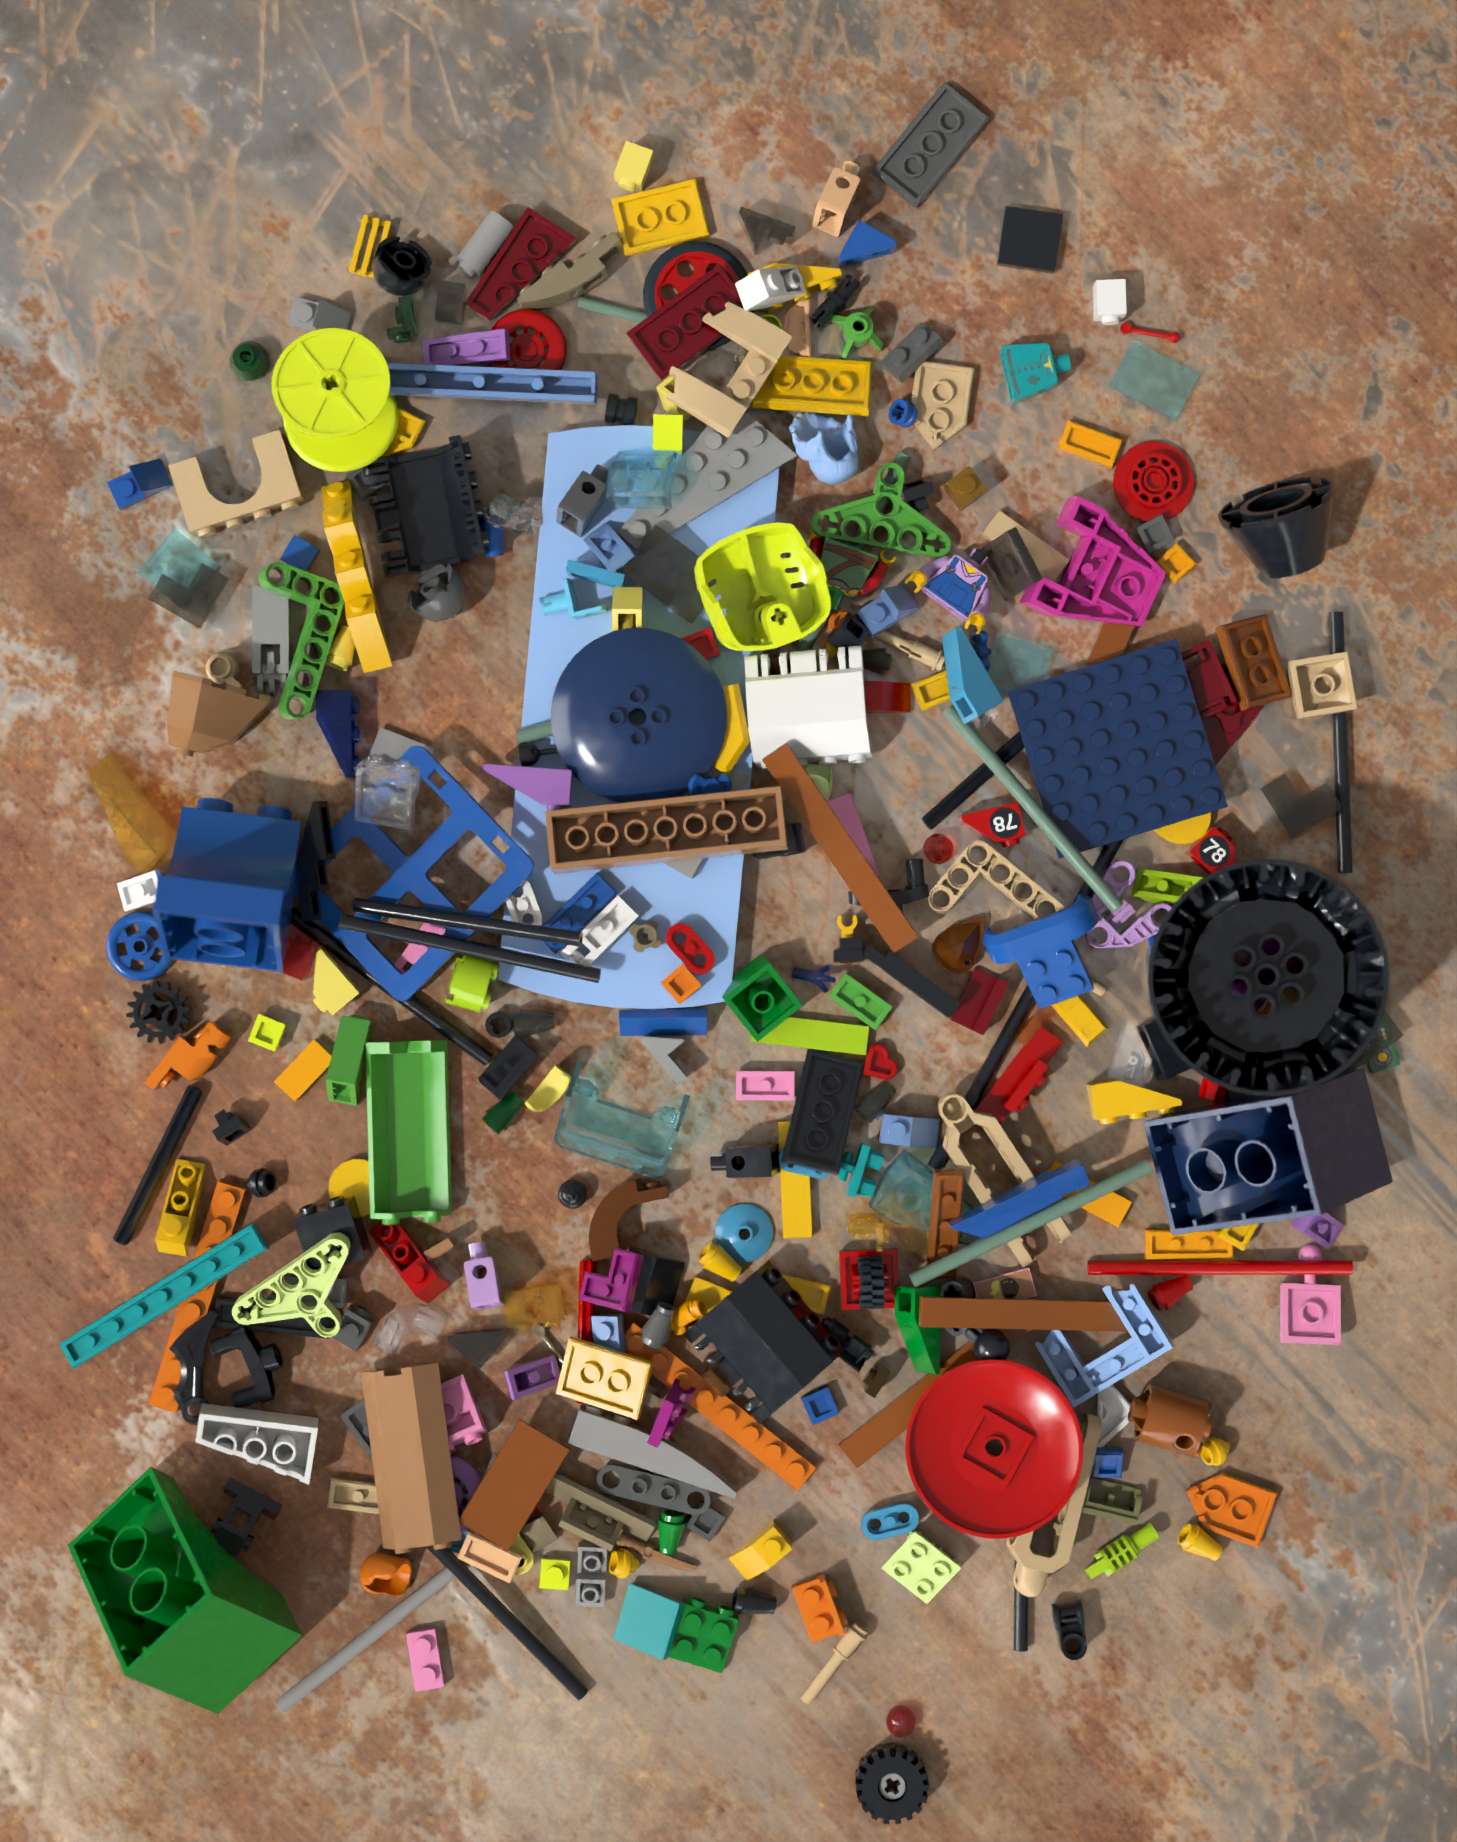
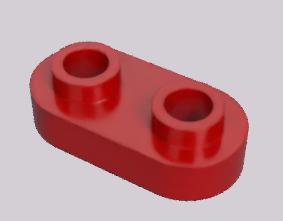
M678 923L668 929L666 933L668 947L690 971L695 974H705L713 968L715 956L712 950L691 927ZM679 932L686 935V941L682 944H678L675 941V935ZM703 954L706 957L705 964L697 965L694 961L695 956Z

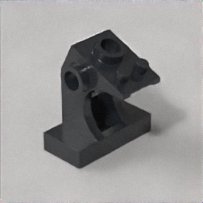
M230 1477L224 1487V1493L235 1498L224 1519L222 1520L218 1517L210 1533L229 1554L237 1557L241 1551L246 1553L253 1542L254 1536L250 1535L261 1514L275 1520L282 1504ZM237 1509L251 1516L244 1531L229 1524Z

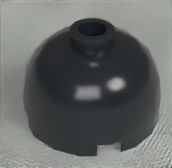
M400 237L387 238L378 245L373 258L372 270L374 279L382 289L390 294L403 297L413 295L422 289L428 281L432 271L430 269L432 264L431 258L425 249L416 242L410 240L407 244L399 242Z

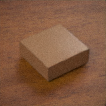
M450 1235L429 1247L423 1253L427 1260L431 1262L453 1249L456 1242Z

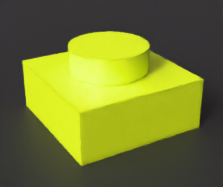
M258 1014L248 1041L276 1052L287 1024Z
M542 1557L539 1588L569 1590L571 1559Z

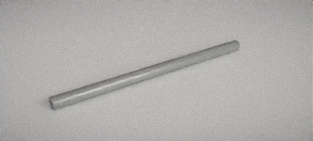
M460 1560L467 1568L471 1566L470 1564ZM446 1567L277 1699L276 1704L278 1708L285 1713L456 1577Z

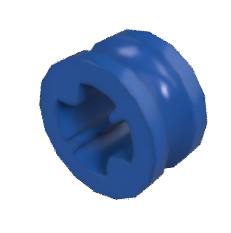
M897 399L889 409V420L895 425L908 428L915 422L918 411L914 403L907 402L904 399Z

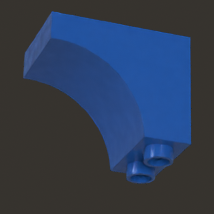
M216 798L199 799L197 808L182 806L170 866L166 876L158 875L153 904V915L164 957L167 959L283 973L302 844L301 821L291 820L292 812L290 810L271 805L257 807L256 816L232 813L233 804Z

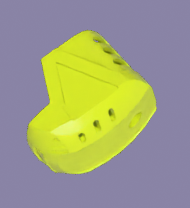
M768 523L741 530L716 542L697 559L694 568L697 590L700 593L712 627L716 632V637L727 649L736 651L775 649L804 638L816 630L830 614L831 599L823 564L806 545L800 532L791 523ZM782 553H790L789 558L782 559L780 556ZM798 567L797 572H785L787 568ZM715 579L716 583L708 587V583ZM803 582L804 584L803 587L791 588L792 583ZM718 594L721 595V598L719 600L715 598V596H717ZM761 610H762V613H761V621H762V623L760 622L759 617H758V616H759V612H760Z

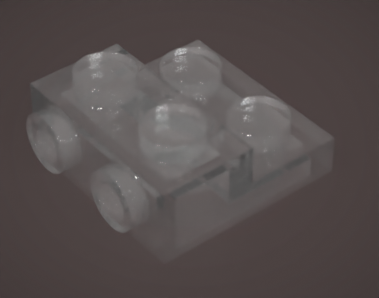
M369 755L356 766L355 821L411 830L415 822V799L419 795L420 767H414L411 761L404 759L396 760L394 763L384 762V757L380 755Z

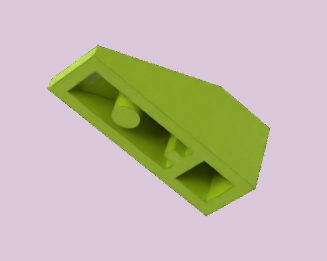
M1138 868L1131 895L1155 904L1164 903L1172 907L1187 889L1204 877Z

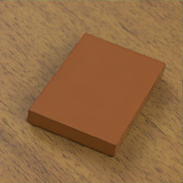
M1266 614L1220 625L1215 628L1241 711L1292 697Z

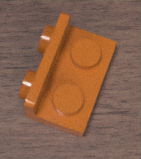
M825 1574L792 1585V1590L811 1643L838 1633L839 1636L845 1635L843 1626L848 1625L843 1608L837 1609L834 1598H837L838 1594L833 1580L827 1582Z

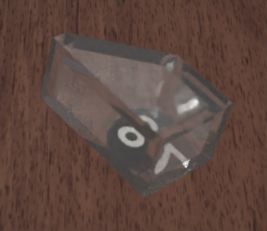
M1123 1021L1106 1076L1143 1088L1145 1082L1149 1083L1153 1075L1154 1067L1150 1066L1152 1059L1133 1023Z

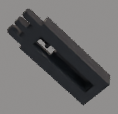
M866 947L863 950L865 958L946 1018H950L960 1005L959 1001L891 951H887L885 955H882L873 947Z

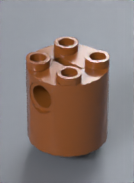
M1149 1384L1141 1395L1133 1398L1130 1404L1128 1421L1135 1424L1134 1440L1199 1458L1203 1446L1202 1438L1209 1437L1212 1427V1421L1207 1420L1211 1412L1212 1401Z

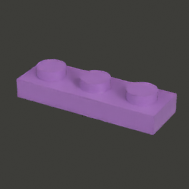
M506 329L423 340L424 364L468 366L511 360L509 331Z

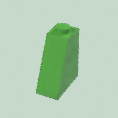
M341 1016L326 1076L328 1101L354 1106L358 1104L366 1063L365 1043L370 1042L371 1021L366 1020L363 1016Z

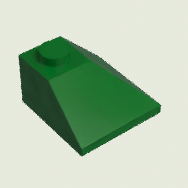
M762 954L737 973L722 996L723 1000L757 1042L803 1006Z

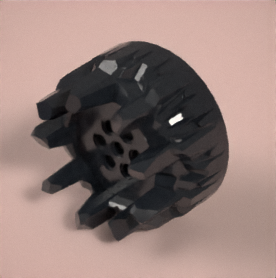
M1259 859L1226 866L1205 876L1187 889L1173 904L1163 919L1153 942L1149 959L1148 985L1155 1018L1165 1039L1176 1054L1195 1072L1209 1081L1232 1091L1249 1095L1279 1096L1312 1089L1333 1079L1362 1054L1374 1037L1384 1015L1389 992V966L1384 942L1375 921L1358 897L1346 886L1325 872L1305 864L1287 860ZM1268 938H1274L1279 943V950L1274 955H1267L1262 950V944ZM1240 949H1246L1251 954V961L1246 966H1239L1234 961V954ZM1297 956L1303 961V969L1299 973L1293 974L1287 970L1286 963L1289 958ZM1263 968L1274 970L1275 979L1269 985H1264L1258 980V973ZM1242 979L1247 983V991L1243 995L1237 996L1231 993L1229 987L1233 980ZM1288 986H1294L1299 991V998L1293 1003H1287L1282 998V992ZM1260 997H1265L1271 1002V1008L1265 1014H1259L1254 1010V1002Z

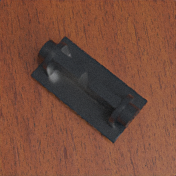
M829 1316L823 1318L821 1322L831 1334L838 1338L841 1346L845 1349L839 1358L857 1372H860L865 1361H868L874 1353V1350L871 1349L872 1345L867 1344L855 1334L852 1338L849 1337L850 1330L838 1322L835 1317L832 1319Z

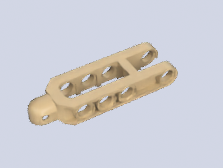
M957 1093L945 1094L939 1100L938 1111L947 1125L942 1146L957 1169H963L965 1173L964 1179L981 1205L994 1199L959 1143L960 1134L972 1126L978 1125L983 1127L1019 1184L1034 1178L1001 1125L991 1113L972 1110L968 1102ZM1061 1217L1046 1224L1059 1243L1072 1236ZM1021 1237L1007 1243L1023 1268L1035 1261V1258L1027 1249Z
M1084 1413V1418L1080 1425L1083 1438L1082 1469L1073 1494L1059 1512L1057 1522L1053 1524L1055 1531L1050 1551L1047 1550L1043 1556L1033 1554L1030 1549L1033 1531L1007 1538L1006 1540L1008 1549L1017 1561L1013 1583L1018 1592L1024 1596L1036 1597L1041 1594L1046 1586L1048 1574L1054 1573L1069 1563L1101 1434L1102 1421L1100 1416Z

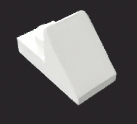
M159 869L117 883L125 912L154 903L158 875H163L162 871Z

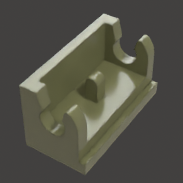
M1090 1477L1081 1512L1137 1525L1143 1495H1140V1488Z

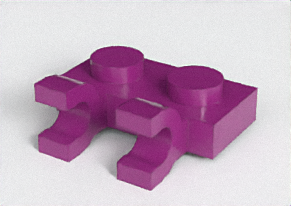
M677 1378L673 1381L671 1389L662 1403L647 1442L656 1448L659 1447L663 1438L669 1440L675 1425L683 1422L688 1411L683 1408V1405L691 1401L696 1391V1388L690 1386L688 1390H684V1388L679 1386L681 1380Z

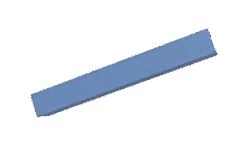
M387 363L390 373L389 395L597 404L598 375L596 372Z

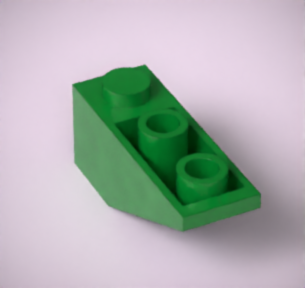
M913 1284L895 1286V1318L915 1371L940 1374V1328L918 1326L920 1296L940 1297V1286L922 1284L918 1287H914Z

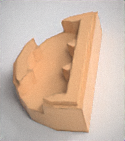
M810 299L799 301L791 307L783 317L782 323L783 331L793 336L787 346L788 349L797 356L811 357Z

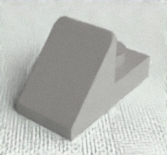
M295 296L287 325L307 332L324 328L348 330L352 313L321 299L319 302H314Z
M644 1036L640 1041L679 1085L687 1078L684 1071L688 1068L677 1055L672 1059L669 1054L686 1039Z

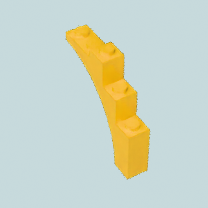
M350 481L333 482L321 487L324 507L322 516L324 530L333 554L335 575L344 599L346 620L364 673L392 667L390 647L376 602L361 540L353 490Z

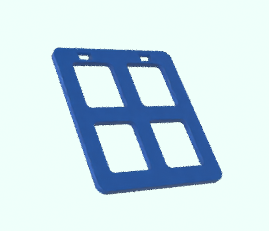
M422 746L410 747L332 829L335 856L355 836H359L391 869L392 876L369 899L374 901L397 904L410 891L428 909L489 918L531 876L535 867L532 858L430 752ZM435 770L447 782L441 789L430 778ZM418 774L447 803L452 813L411 856H408L375 822L374 817L413 775ZM468 830H472L505 864L506 869L465 912H461L429 879L428 871ZM497 835L510 847L504 853L492 843ZM333 859L325 860V865L327 866ZM299 863V865H298V872H297V879H296V886H295V893H294L298 898H299V868H300V863ZM323 890L318 891L322 920L320 921L397 1001L409 1000L455 953L430 947L406 973H401L369 939V934L339 928L340 916L342 913H345ZM355 913L354 915L376 921H381L384 918L363 913ZM445 926L446 930L443 935L468 940L476 931Z

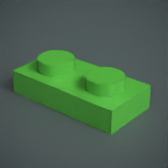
M846 973L843 974L828 995L829 998L874 1030L878 1028L892 1008L891 1005Z

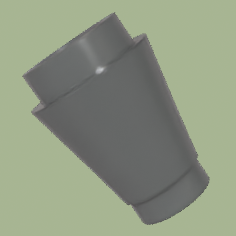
M663 1302L658 1304L641 1330L642 1342L658 1349L662 1348L665 1343H668L675 1311L673 1306Z

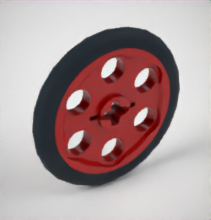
M691 241L675 245L658 257L646 276L643 288V302L647 317L669 302L661 296L663 287L673 286L678 295L703 277L710 265L718 266L720 264L734 284L747 277L748 273L731 252L717 244ZM688 262L693 266L694 272L690 277L679 275L677 267L680 263ZM724 335L703 351L720 347L731 339Z

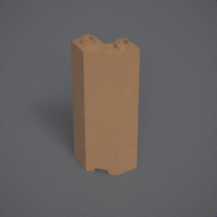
M438 1362L361 1372L384 1549H394L395 1554H402L413 1551L412 1548L433 1545L435 1550L451 1547V1542L461 1540Z

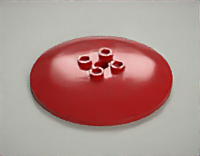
M983 1359L968 1362L947 1371L935 1380L922 1394L909 1420L905 1453L909 1475L918 1495L939 1519L949 1526L972 1536L1003 1539L1020 1536L1043 1526L1066 1505L1080 1477L1083 1463V1438L1080 1424L1072 1405L1064 1393L1050 1379L1037 1370L1014 1361ZM989 1440H1000L1003 1444V1451L998 1455L990 1454L986 1448Z

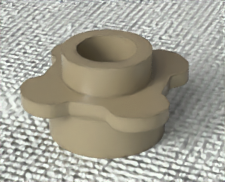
M648 920L646 924H633L630 927L629 932L634 938L633 948L635 951L643 952L645 948L660 947L662 940L657 935L656 929L658 925L655 921ZM644 933L648 934L647 939L643 938Z

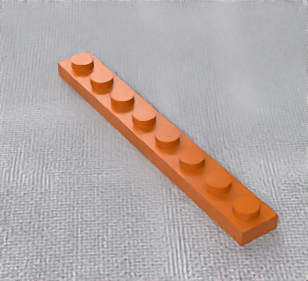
M220 1180L217 1182L194 1259L233 1236L247 1192L246 1188ZM219 1280L179 1304L148 1405L174 1413L178 1412L179 1405L175 1400L173 1391L180 1381L181 1366L178 1358L169 1348L190 1325L209 1313Z
M636 1322L631 1324L624 1333L626 1354L652 1361L651 1374L670 1389L675 1378L681 1380L679 1386L684 1388V1390H688L690 1386L695 1387L694 1396L691 1401L687 1402L796 1490L802 1487L816 1469L812 1462L763 1423L759 1424L748 1411L665 1345L658 1349L642 1342V1327Z

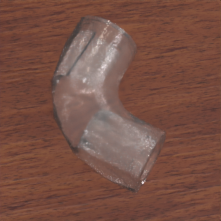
M421 1303L402 1306L388 1315L379 1327L372 1343L388 1352L399 1354L405 1340L413 1333H422L438 1340L448 1322L450 1314L437 1307Z

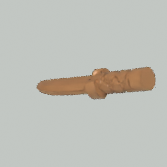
M620 1533L617 1539V1545L624 1546V1548L640 1555L642 1554V1558L646 1560L651 1559L663 1565L684 1571L696 1569L695 1564L663 1554L654 1549L653 1544H644Z

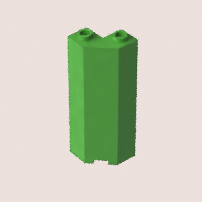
M447 1040L365 1043L370 1219H382V1224L384 1225L400 1224V1219L407 1217H423V1222H440L441 1216L452 1215Z

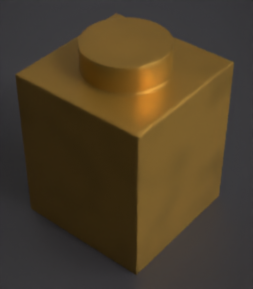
M970 465L949 480L943 488L960 512L984 495L987 490Z

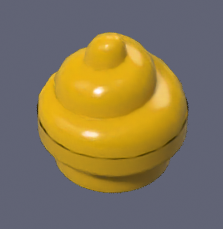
M1208 1437L1203 1442L1200 1456L1208 1466H1219L1227 1460L1230 1444L1220 1438Z
M621 1548L618 1551H613L610 1555L609 1571L611 1574L616 1575L617 1578H627L640 1567L638 1559L628 1549Z

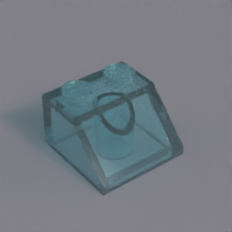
M619 451L608 468L606 497L614 508L672 509L676 451Z

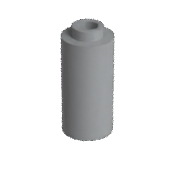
M491 210L457 256V259L460 261L458 267L471 277L474 273L480 276L512 232L513 225L500 214Z

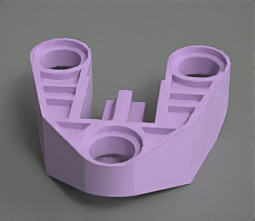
M1126 861L1115 862L1109 866L1102 879L1120 897L1121 893L1133 882L1135 870ZM1118 866H1124L1129 871V878L1123 883L1117 882L1113 877L1114 869ZM1094 893L1091 899L1099 915V921L1094 928L1102 927L1105 929L1107 939L1102 944L1093 942L1091 939L1093 929L1085 934V939L1091 947L1097 949L1131 947L1157 934L1160 925L1154 921V912L1158 908H1164L1169 912L1171 906L1164 903L1151 906L1118 934L1116 930L1136 911L1123 899L1122 902L1124 904L1114 913L1110 912L1103 918L1101 914L1108 907Z

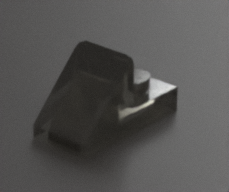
M740 207L739 221L755 255L758 252L763 235L768 236L767 239L778 245L792 243L796 226Z

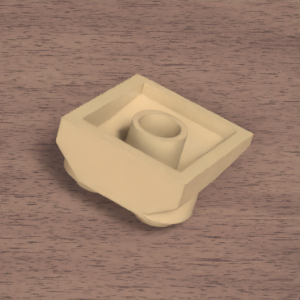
M1348 652L1288 662V678L1297 720L1313 719L1318 716L1357 710Z

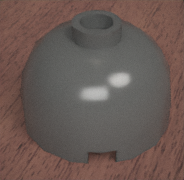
M438 564L426 571L416 581L420 585L414 593L410 590L408 594V605L416 614L423 619L439 622L455 618L459 615L465 601L466 587L459 573L450 564H447V567Z

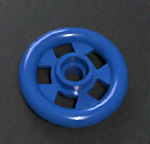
M133 912L127 914L112 926L106 942L108 959L120 975L130 980L148 981L157 978L169 968L173 959L165 958L164 954L159 962L151 959L156 948L162 950L160 938L155 941L147 933L152 926L157 929L153 913ZM137 924L140 932L129 936L126 928ZM138 941H142L145 944V949L142 952L136 950V943ZM126 942L128 954L120 956L118 943ZM132 960L144 961L143 970L131 968Z

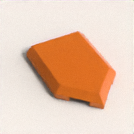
M1220 1473L1185 1490L1204 1529L1256 1548L1259 1547L1278 1494L1277 1492L1225 1473Z

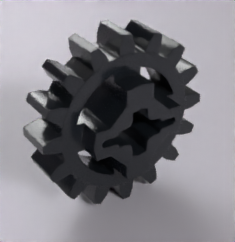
M153 981L152 988L148 984H143V993L134 991L133 995L136 1001L127 1003V1005L133 1008V1012L126 1014V1017L134 1018L130 1028L138 1027L140 1029L137 1033L139 1038L147 1034V1042L153 1043L156 1037L159 1044L165 1043L166 1036L171 1041L176 1040V1031L179 1033L186 1031L182 1023H189L191 1021L190 1018L185 1016V1012L191 1011L192 1007L184 1006V1002L189 997L179 996L182 989L180 987L171 990V982L166 981L163 987H161L159 981ZM156 993H165L172 999L168 1001L161 1000L160 996ZM145 1001L146 1008L144 1013L141 1014V1006ZM156 1006H157V1007H168V1008L165 1009V1011L161 1014V1015H162V1018H161V1017H151V1018H149L150 1016L154 1015V1013L157 1011ZM178 1009L177 1019L175 1023H173L172 1017L174 1011ZM156 1024L162 1032L151 1030L146 1025Z

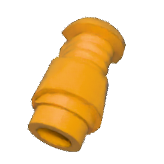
M690 1298L676 1308L670 1331L673 1330L675 1335L684 1334L687 1331L686 1329H688V1323L707 1314L705 1301L701 1298Z

